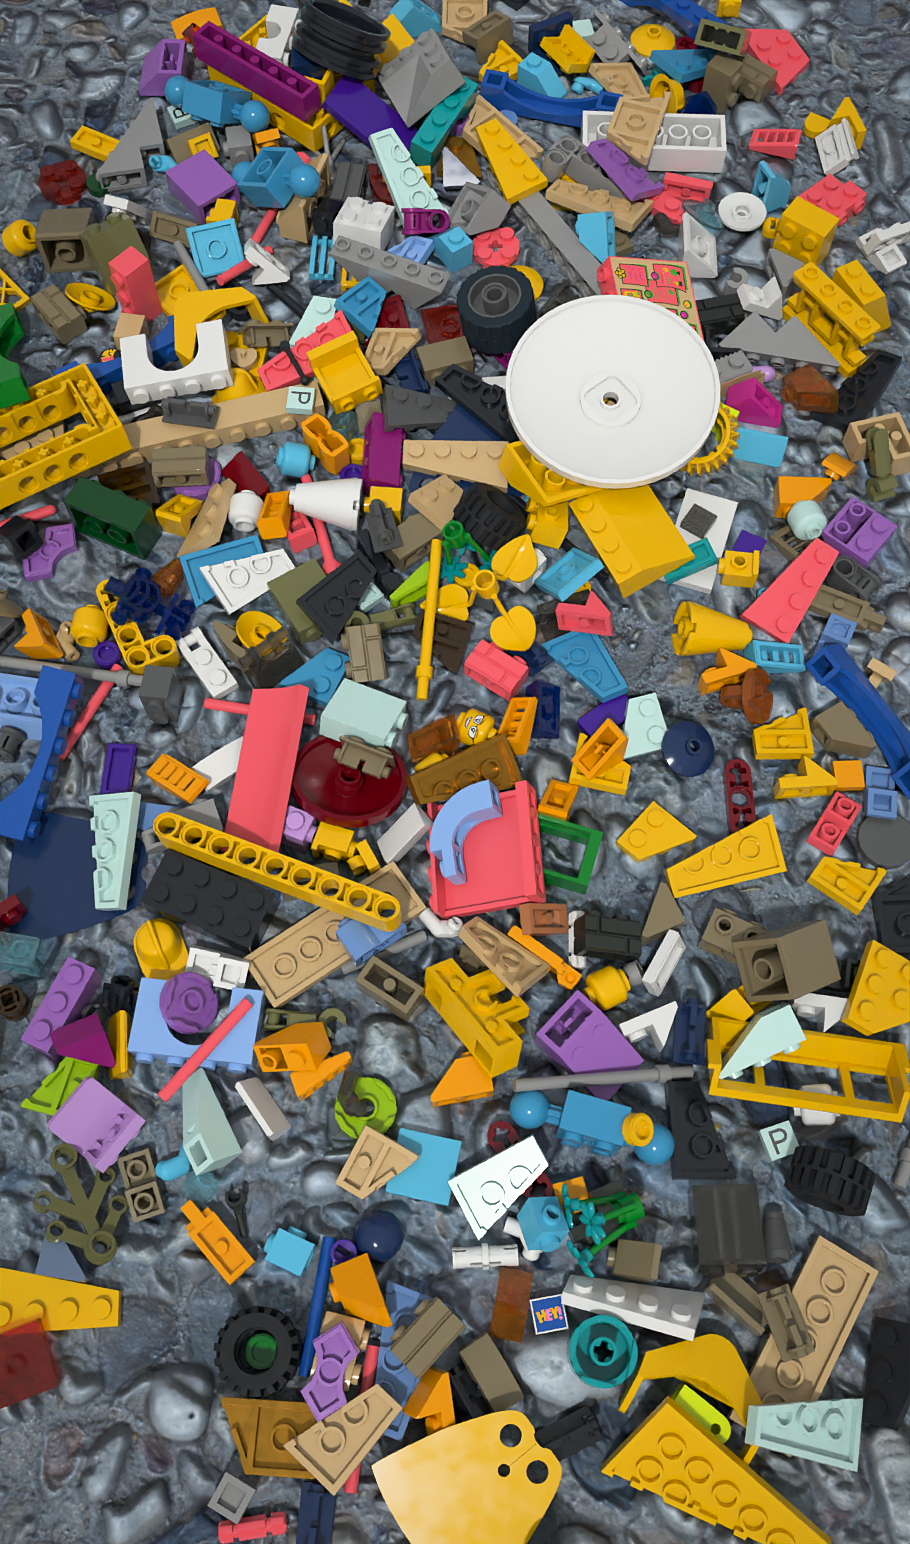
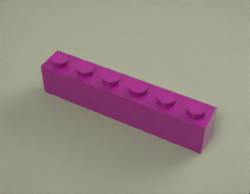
M207 21L193 34L196 54L199 60L302 121L306 122L321 108L318 84L212 22Z

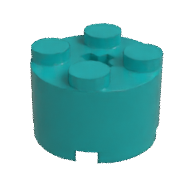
M597 1315L583 1320L573 1329L567 1342L566 1353L570 1369L581 1382L588 1386L604 1389L618 1386L635 1369L638 1358L637 1344L628 1327L615 1317ZM601 1342L605 1343V1349L610 1351L609 1357H603L600 1362L598 1361V1355L593 1350L594 1347L600 1346Z

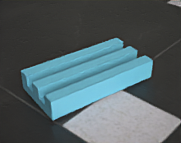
M313 235L309 266L310 280H334L336 261L331 256L328 274H324L327 247L332 249L333 237L332 240L328 239L327 236H322V239H318V235ZM318 246H321L319 273H315Z

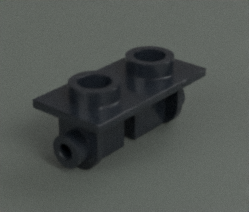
M459 1363L447 1371L449 1372L456 1424L491 1413L482 1396L471 1402L469 1395L477 1391L478 1388L467 1368L463 1369Z
M587 1405L536 1431L534 1434L536 1442L541 1447L550 1449L559 1462L603 1439L599 1432V1426ZM537 1460L541 1471L548 1468L543 1461Z

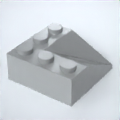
M433 28L421 33L413 44L403 48L398 56L391 62L385 63L377 74L381 85L408 128L466 82Z

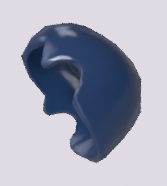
M376 1210L365 1215L358 1222L352 1240L356 1245L359 1256L367 1253L371 1263L382 1264L394 1257L401 1249L405 1235L402 1223L393 1213L387 1210Z

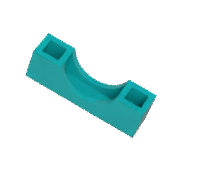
M463 76L466 82L433 108L411 141L410 158L414 163L419 166L433 167L441 155L445 141L454 124L459 118L464 120L474 106L478 90L477 83Z

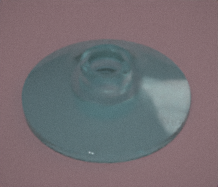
M685 199L682 202L684 211L689 213L701 225L713 230H722L725 224H723L718 212L715 210L717 206L711 200L704 199L702 202L695 199Z

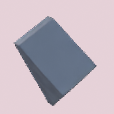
M57 1227L50 1229L51 1234L54 1236L62 1234L61 1230ZM44 1237L35 1274L86 1284L94 1280L74 1245L64 1241L55 1244L50 1243Z

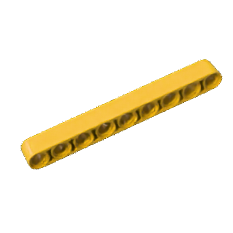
M162 813L153 822V830L162 845L168 849L382 931H395L402 924L403 917L399 901L392 895L174 813ZM175 827L171 833L164 834L167 829ZM202 838L198 843L190 844L193 839ZM224 847L229 848L225 853L217 854L219 849ZM248 858H256L251 864H243ZM275 868H283L282 872L277 875L270 874ZM303 878L311 879L306 885L301 886L297 884ZM336 888L339 890L333 896L325 895L329 889ZM357 899L367 900L363 906L355 907L352 905ZM391 909L395 911L391 917L385 918L380 916L384 910Z

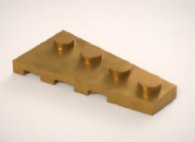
M505 733L495 735L405 777L415 805L449 800L463 788L488 779L499 791L515 788V782L523 781Z

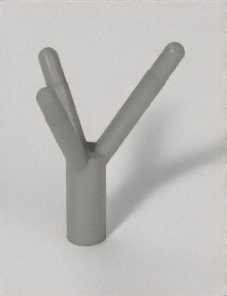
M323 125L324 151L329 155L331 175L332 171L335 172L333 161L346 141L342 139L330 155L327 129ZM319 151L313 152L317 157L322 154Z

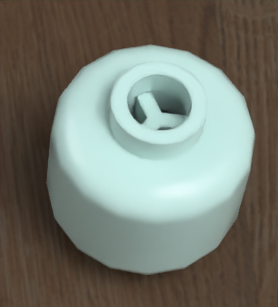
M802 500L795 503L787 515V522L791 530L800 540L807 541L818 538L827 526V518L819 504L812 500Z

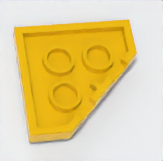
M875 940L867 942L841 1021L866 1036L910 1022V961Z

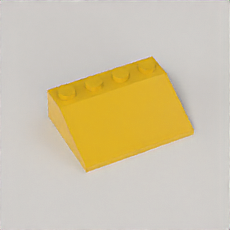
M521 441L505 445L498 468L513 488L544 507L608 489L584 485L560 476L539 462Z
M648 484L632 488H608L581 496L568 503L575 521L602 562L623 599L695 558V555Z

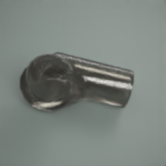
M656 213L652 222L660 235L678 237L681 224H673L665 213Z

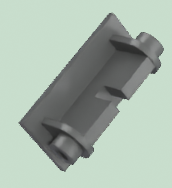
M168 396L163 398L161 403L162 409H165L162 422L214 429L219 406L211 405L209 401L206 403L197 401L186 402V400Z
M380 499L372 500L369 505L370 513L365 515L374 552L378 553L401 547L391 507L386 508L384 502Z

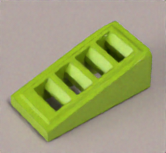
M429 561L424 562L389 596L391 609L406 603H415L426 596Z

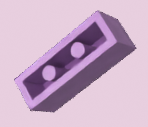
M68 956L23 1034L21 1041L30 1048L58 1060L60 1055L57 1054L50 1035L54 1030L81 1019L82 1009L90 1003L103 980L98 971Z

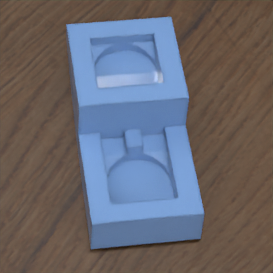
M831 613L812 657L824 646L840 643L846 650L857 623Z
M873 766L865 767L863 795L866 816L891 820L897 818L898 791H895V781L891 777L893 775L891 769Z

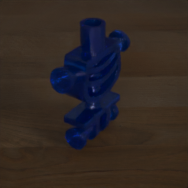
M144 567L137 568L135 575L131 576L127 584L112 576L110 577L104 591L119 598L115 610L111 614V618L116 624L125 625L128 619L135 623H144L150 620L156 613L162 619L155 633L160 635L162 629L166 626L168 628L165 630V635H169L175 641L180 640L181 632L185 631L187 623L191 619V614L195 611L193 602L184 599L177 606L175 604L180 595L175 593L168 607L160 605V587L157 583L150 580L152 573Z

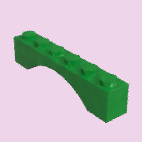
M13 302L0 306V409L30 400L29 385L18 363L8 360L12 349L24 336L23 323Z

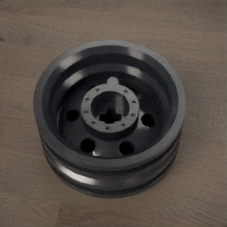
M304 0L303 4L305 7L301 9L299 14L303 22H298L296 25V34L291 41L293 47L310 60L340 74L362 80L376 79L378 74L377 68L380 67L382 62L379 54L385 52L387 47L385 41H388L391 35L389 29L366 13L339 1Z

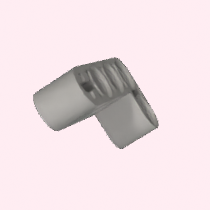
M563 135L547 151L540 171L548 179V182L553 183L564 174H567L579 184L588 186L589 191L609 190V195L623 198V191L615 182L609 179L605 170L593 160L591 154L586 150L587 146L576 138Z

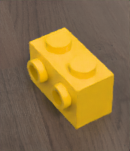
M529 497L526 505V512H529L525 529L529 530L528 534L531 541L559 549L568 531V501L544 507Z

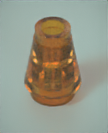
M174 558L151 576L149 587L154 594L161 598L173 595L184 573L180 560Z

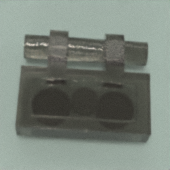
M281 627L276 632L271 631L268 633L264 641L256 647L251 646L245 651L246 654L238 659L239 664L244 669L251 664L253 665L244 673L254 689H272L284 678L305 664L293 642L288 639L283 643L281 642L289 636L284 627ZM270 649H272V651H271L269 654H267L265 657H263V658L261 657V656H263L266 652H268Z

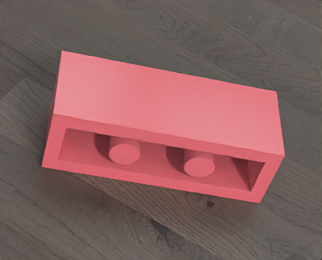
M133 246L128 247L108 263L111 271L110 278L117 291L116 297L121 304V312L145 315L148 324L163 312L149 259Z

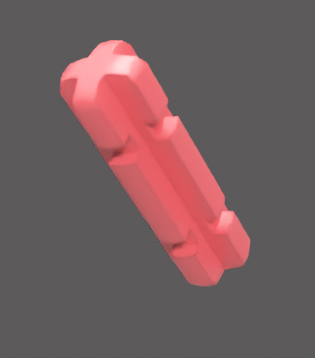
M280 1511L271 1513V1517H267L266 1514L244 1517L240 1520L239 1524H235L231 1520L221 1521L218 1526L219 1541L221 1544L235 1542V1538H239V1541L268 1537L270 1532H272V1536L285 1534L287 1532V1517L285 1512Z

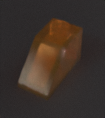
M810 363L782 377V396L787 403L790 402L797 410L828 413L838 411V391Z

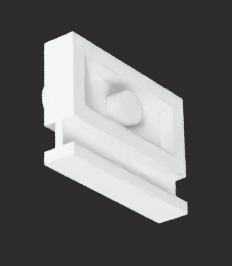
M845 117L842 119V123L839 125L834 124L815 137L823 171L826 176L829 174L834 175L850 164L849 161L859 158L850 123Z

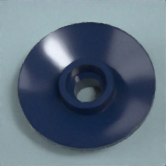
M681 721L669 727L665 732L661 744L662 756L667 766L673 772L683 777H696L709 769L714 759V744L709 733L701 725L691 721ZM690 743L694 745L695 752L690 749Z

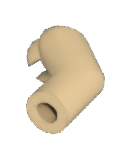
M65 621L60 624L56 638L63 651V656L69 662H74L79 658L80 653L73 646L75 639L70 634L72 622Z

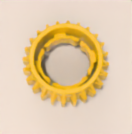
M721 401L715 420L722 430L721 442L716 447L717 452H710L708 456L700 458L693 457L691 461L679 469L681 473L687 470L689 476L696 472L701 477L703 473L707 472L710 476L713 470L716 469L719 472L720 466L723 464L728 465L727 460L729 457H735L732 450L739 448L736 442L740 439L739 433L736 432L739 426L738 423H734L736 418L734 414H730L729 407L722 408Z

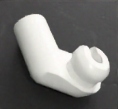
M431 908L425 909L419 915L420 920L435 937H457L463 926V922L458 917L440 920Z
M508 1216L503 1232L520 1238L524 1246L522 1252L524 1258L529 1261L537 1260L542 1250L528 1251L518 1219Z

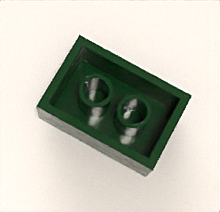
M80 477L63 501L77 532L142 560L147 559L161 537L152 507L147 502L127 497L120 490L113 491L106 488L96 480L90 481Z

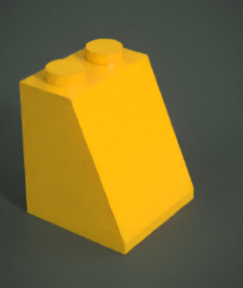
M854 260L836 268L832 281L881 326L878 332L889 328L891 321L886 295L860 262ZM825 312L824 315L835 326L836 322Z

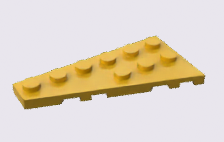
M669 1396L657 1406L602 1464V1473L610 1477L615 1474L630 1481V1486L640 1491L645 1488L663 1497L665 1503L714 1526L716 1523L728 1527L733 1530V1535L744 1540L749 1537L761 1544H832L831 1538Z

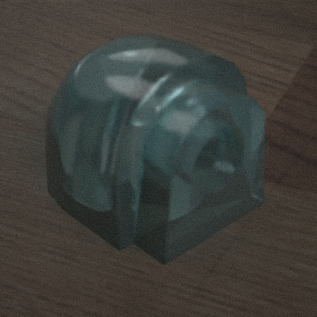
M333 411L329 418L332 430L340 433L346 441L351 440L357 431L358 413L348 411L336 415Z

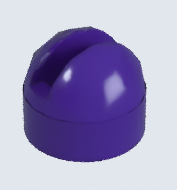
M338 1239L331 1247V1259L336 1265L357 1256L356 1245L350 1239ZM340 1245L352 1253L350 1258L337 1250V1246Z

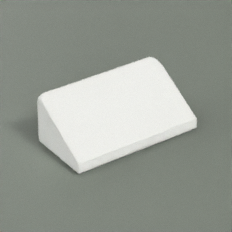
M415 802L377 841L383 859L387 864L392 861L397 863L434 824L419 805H415Z
M258 1077L242 1080L235 1084V1088L270 1140L274 1141L290 1130V1123Z

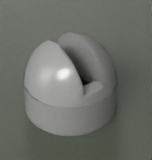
M636 959L624 965L622 970L625 975H628L630 986L642 984V978L645 973L638 960Z

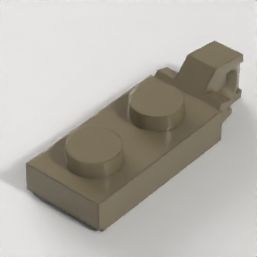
M821 584L807 609L827 618L830 617L831 613L856 622L855 629L870 630L876 633L881 632L887 616L874 612L875 609L869 606L870 602Z

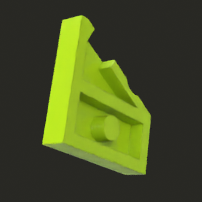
M65 1057L59 1064L58 1069L50 1073L41 1082L43 1085L29 1099L26 1098L22 1102L21 1107L53 1116L86 1077L90 1076L95 1080L97 1079L101 1065Z

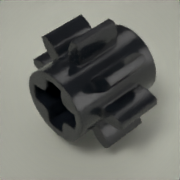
M114 976L111 979V984H103L102 1004H108V1009L113 1013H117L120 1010L129 1012L132 1005L136 1006L140 985H134V979L129 976Z

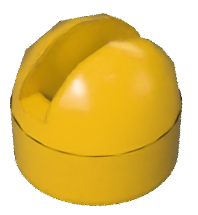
M772 216L766 218L761 228L762 235L766 238L774 239L778 232L780 219Z

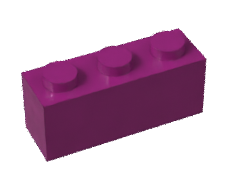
M375 411L365 425L361 479H363L362 492L369 494L371 486L401 487L402 475L399 474L403 463L401 446L406 435L403 428H394L393 432H384V415Z

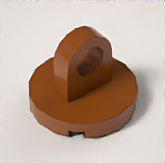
M763 668L748 669L742 685L725 686L721 689L719 702L728 708L744 709L745 716L752 725L764 724V721H768L773 707L772 692H768L767 685H771L768 673Z

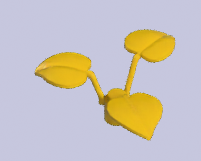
M529 534L511 540L496 552L491 565L493 572L484 569L474 575V585L471 586L470 598L467 591L457 584H449L439 588L436 613L466 622L469 618L467 607L473 605L477 593L484 599H493L503 615L496 618L491 624L490 635L493 642L504 650H528L536 637V623L533 615L522 606H515L507 613L497 597L500 589L497 580L504 582L509 578L513 582L520 583L533 576L537 569L538 561ZM426 600L420 603L421 609L425 610Z

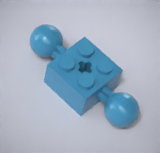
M181 75L172 76L165 84L164 93L167 101L174 107L182 108L183 112L191 114L192 119L205 121L206 119L210 121V125L216 127H224V124L238 126L241 123L243 128L250 133L262 132L269 125L270 114L268 108L258 100H251L252 92L217 80H189Z
M262 147L253 162H239L231 172V177L238 183L239 192L244 193L255 206L285 208L291 202L293 194L301 198H309L315 195L320 187L318 171L313 166L305 164L294 149L290 147Z
M541 1090L516 1092L510 1102L511 1117L520 1127L535 1129L544 1123L557 1126L555 1138L561 1139L560 1144L574 1149H579V1145L592 1148L591 1153L597 1156L610 1158V1154L616 1155L624 1145L634 1148L636 1155L646 1164L660 1165L671 1158L675 1149L672 1133L668 1128L658 1123H653L654 1134L648 1145L644 1147L629 1145L623 1138L622 1124L625 1117L631 1113V1107L568 1090L563 1107L550 1104L547 1096Z

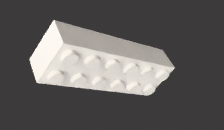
M583 111L580 142L588 147L591 141L605 139L614 112ZM665 113L647 166L642 165L623 150L621 151L629 157V163L632 166L642 167L646 171L722 173L727 152L725 115Z

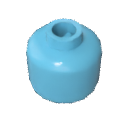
M288 441L284 443L283 447H278L276 467L280 468L281 474L301 478L308 473V470L313 471L315 455H311L310 447L307 444Z

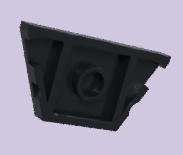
M909 877L898 882L890 889L875 895L872 898L878 942L910 961Z

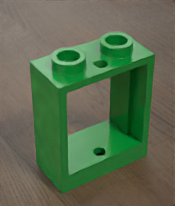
M538 813L540 832L587 845L578 878L543 868L544 883L586 895L603 832Z

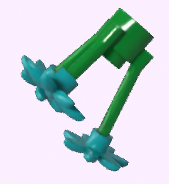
M450 520L442 529L445 540L441 544L445 550V557L441 558L443 565H440L439 580L447 577L448 582L451 584L454 581V576L465 578L462 570L466 569L468 564L459 563V556H455L452 559L451 549L454 548L458 549L460 556L464 555L466 547L472 552L476 551L482 557V562L485 563L479 567V570L486 569L493 572L491 567L492 559L497 550H492L491 555H488L475 542L476 540L471 537L470 533L465 531L460 522Z
M564 1184L562 1186V1199L564 1201L563 1206L568 1226L573 1228L572 1212L580 1211L581 1208L583 1214L579 1216V1219L583 1224H587L585 1234L587 1237L592 1236L596 1243L588 1249L586 1247L580 1252L570 1240L567 1241V1246L572 1256L577 1259V1263L581 1266L583 1272L588 1277L594 1278L595 1276L587 1263L594 1259V1254L627 1230L637 1227L636 1221L645 1217L644 1208L635 1192L625 1195L622 1191L610 1196L579 1200L578 1197L569 1199L567 1184ZM614 1203L611 1205V1211L604 1214L601 1212L595 1213V1205ZM615 1218L618 1224L623 1223L607 1236L601 1227L605 1225L606 1221Z

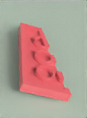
M342 310L335 313L334 318L326 324L323 322L315 328L316 331L308 337L300 338L295 342V346L290 349L304 375L309 378L315 375L309 366L306 352L352 331ZM283 351L257 369L266 391L300 383L299 374L286 352Z
M819 538L812 540L739 617L779 643H789L836 560L839 551Z

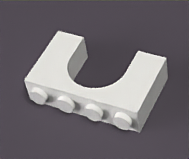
M222 319L196 324L199 345L198 353L189 365L175 371H164L154 367L152 349L145 334L119 338L124 389L131 404H144L167 398L168 396L176 397L196 394L202 391L234 386L228 338Z

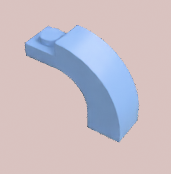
M489 779L469 785L453 795L439 811L431 830L430 852L440 860V870L443 877L455 885L467 883L463 859V844L468 833L483 821L503 816L499 790Z

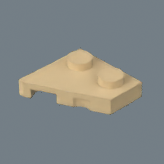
M375 328L364 355L374 374L387 375L421 339L422 334L419 328Z
M444 474L410 493L408 502L442 531L443 527L452 520L454 516L453 510L459 503L464 490Z
M365 1125L335 1184L360 1199H366L418 1161L421 1155L373 1127Z

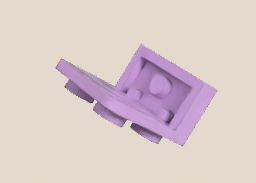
M89 1076L80 1083L48 1121L47 1127L64 1142L72 1145L94 1167L104 1173L109 1166L117 1161L120 1152L128 1142L139 1134L146 1120L93 1077Z

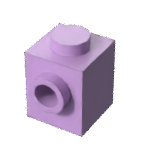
M288 805L281 843L306 853L310 843H313L318 830L316 818L303 810Z

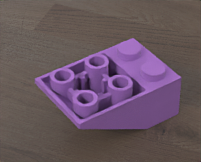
M579 990L536 1033L534 1043L569 1075L636 1070L644 1062V1059L604 1013ZM624 1083L585 1086L583 1088L591 1096L609 1101Z

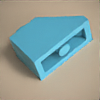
M399 0L389 11L390 15L392 13L395 15L412 38L418 37L421 33L433 28L435 33L442 31V22L438 13L420 0Z
M531 52L518 65L517 83L521 86L551 97L565 98L567 96L564 85L549 61Z
M763 160L759 162L751 194L758 197L764 203L768 213L787 205L792 187L779 170Z
M614 211L577 215L578 220L576 221L575 229L576 234L579 236V241L601 263L609 256H616Z
M460 226L447 228L444 232L435 233L428 237V239L434 240V253L452 274L473 263V241Z

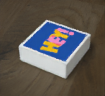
M562 1294L529 1300L535 1335L569 1329L564 1304H561Z

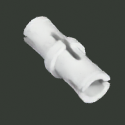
M481 1243V1246L452 1247L453 1269L482 1267V1270H489V1267L519 1265L517 1244L488 1246V1243Z

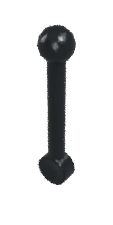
M287 340L281 341L280 349L286 352L300 376V383L304 386L308 385L310 378L304 375L290 351L289 342Z

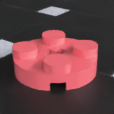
M498 227L477 233L472 240L473 261L476 264L478 262L483 265L482 269L488 268V266L499 265L510 267V264L514 261L516 263L519 258V240L514 235V230L510 227ZM493 247L499 248L498 251H493Z

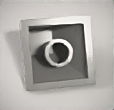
M466 181L448 212L450 219L448 228L460 226L466 235L469 236L498 228L507 217L511 204L492 188Z

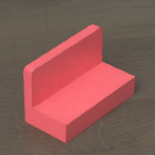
M666 172L663 181L665 186L663 191L682 202L707 207L713 182Z

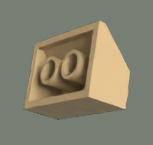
M326 153L307 163L313 166L320 176V187L316 194L309 198H301L293 194L291 202L285 208L278 211L276 224L279 225L281 237L308 243L314 231L311 221L312 211L318 206V198H326L328 189L332 190L329 155Z

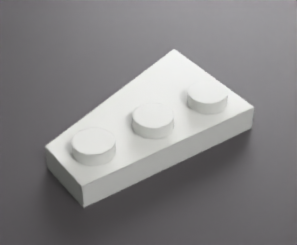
M284 549L244 559L199 567V571L227 614L231 615L268 592L267 582L294 569L295 566Z

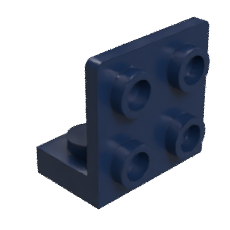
M569 11L529 26L528 51L549 61L557 75L565 72L560 69V65L555 60L550 59L546 55L547 52L540 44L543 37H559L565 24L573 26V15Z

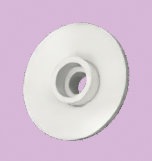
M745 192L727 195L721 200L718 207V215L723 224L737 231H751L760 227L765 221L767 214L764 203L758 197Z

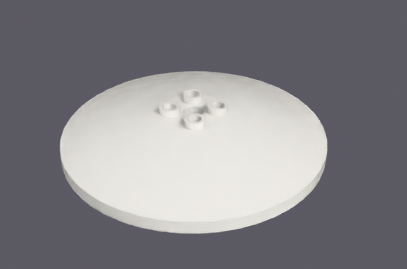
M595 295L576 299L554 308L539 318L524 333L509 361L506 374L505 396L508 415L516 434L527 450L539 462L560 476L574 482L599 488L619 489L643 486L656 482L673 474L691 461L703 447L713 429L720 404V381L715 361L705 342L686 321L675 313L653 302L636 297ZM608 397L614 398L617 404L610 406L605 404L603 400Z

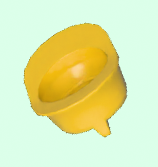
M665 74L656 75L651 81L649 88L650 98L663 97L664 92H671L666 113H676L678 110H681L685 104L682 85L676 80L669 79Z
M232 368L234 386L216 389V393L212 397V403H220L267 391L262 381H254L244 369Z
M162 918L150 919L142 924L135 933L133 943L136 956L146 978L169 980L175 975L184 973L189 954L176 924Z

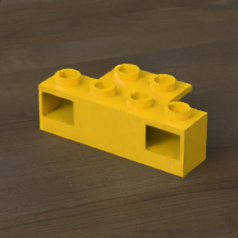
M453 958L427 967L423 986L424 996L488 1075L493 1078L517 1067L523 1042L519 1035L525 1033V1029L518 1021L528 1017L530 1009L521 997L517 998L515 995H512L510 1001L501 1003L495 994L505 990V985L490 969L468 977Z

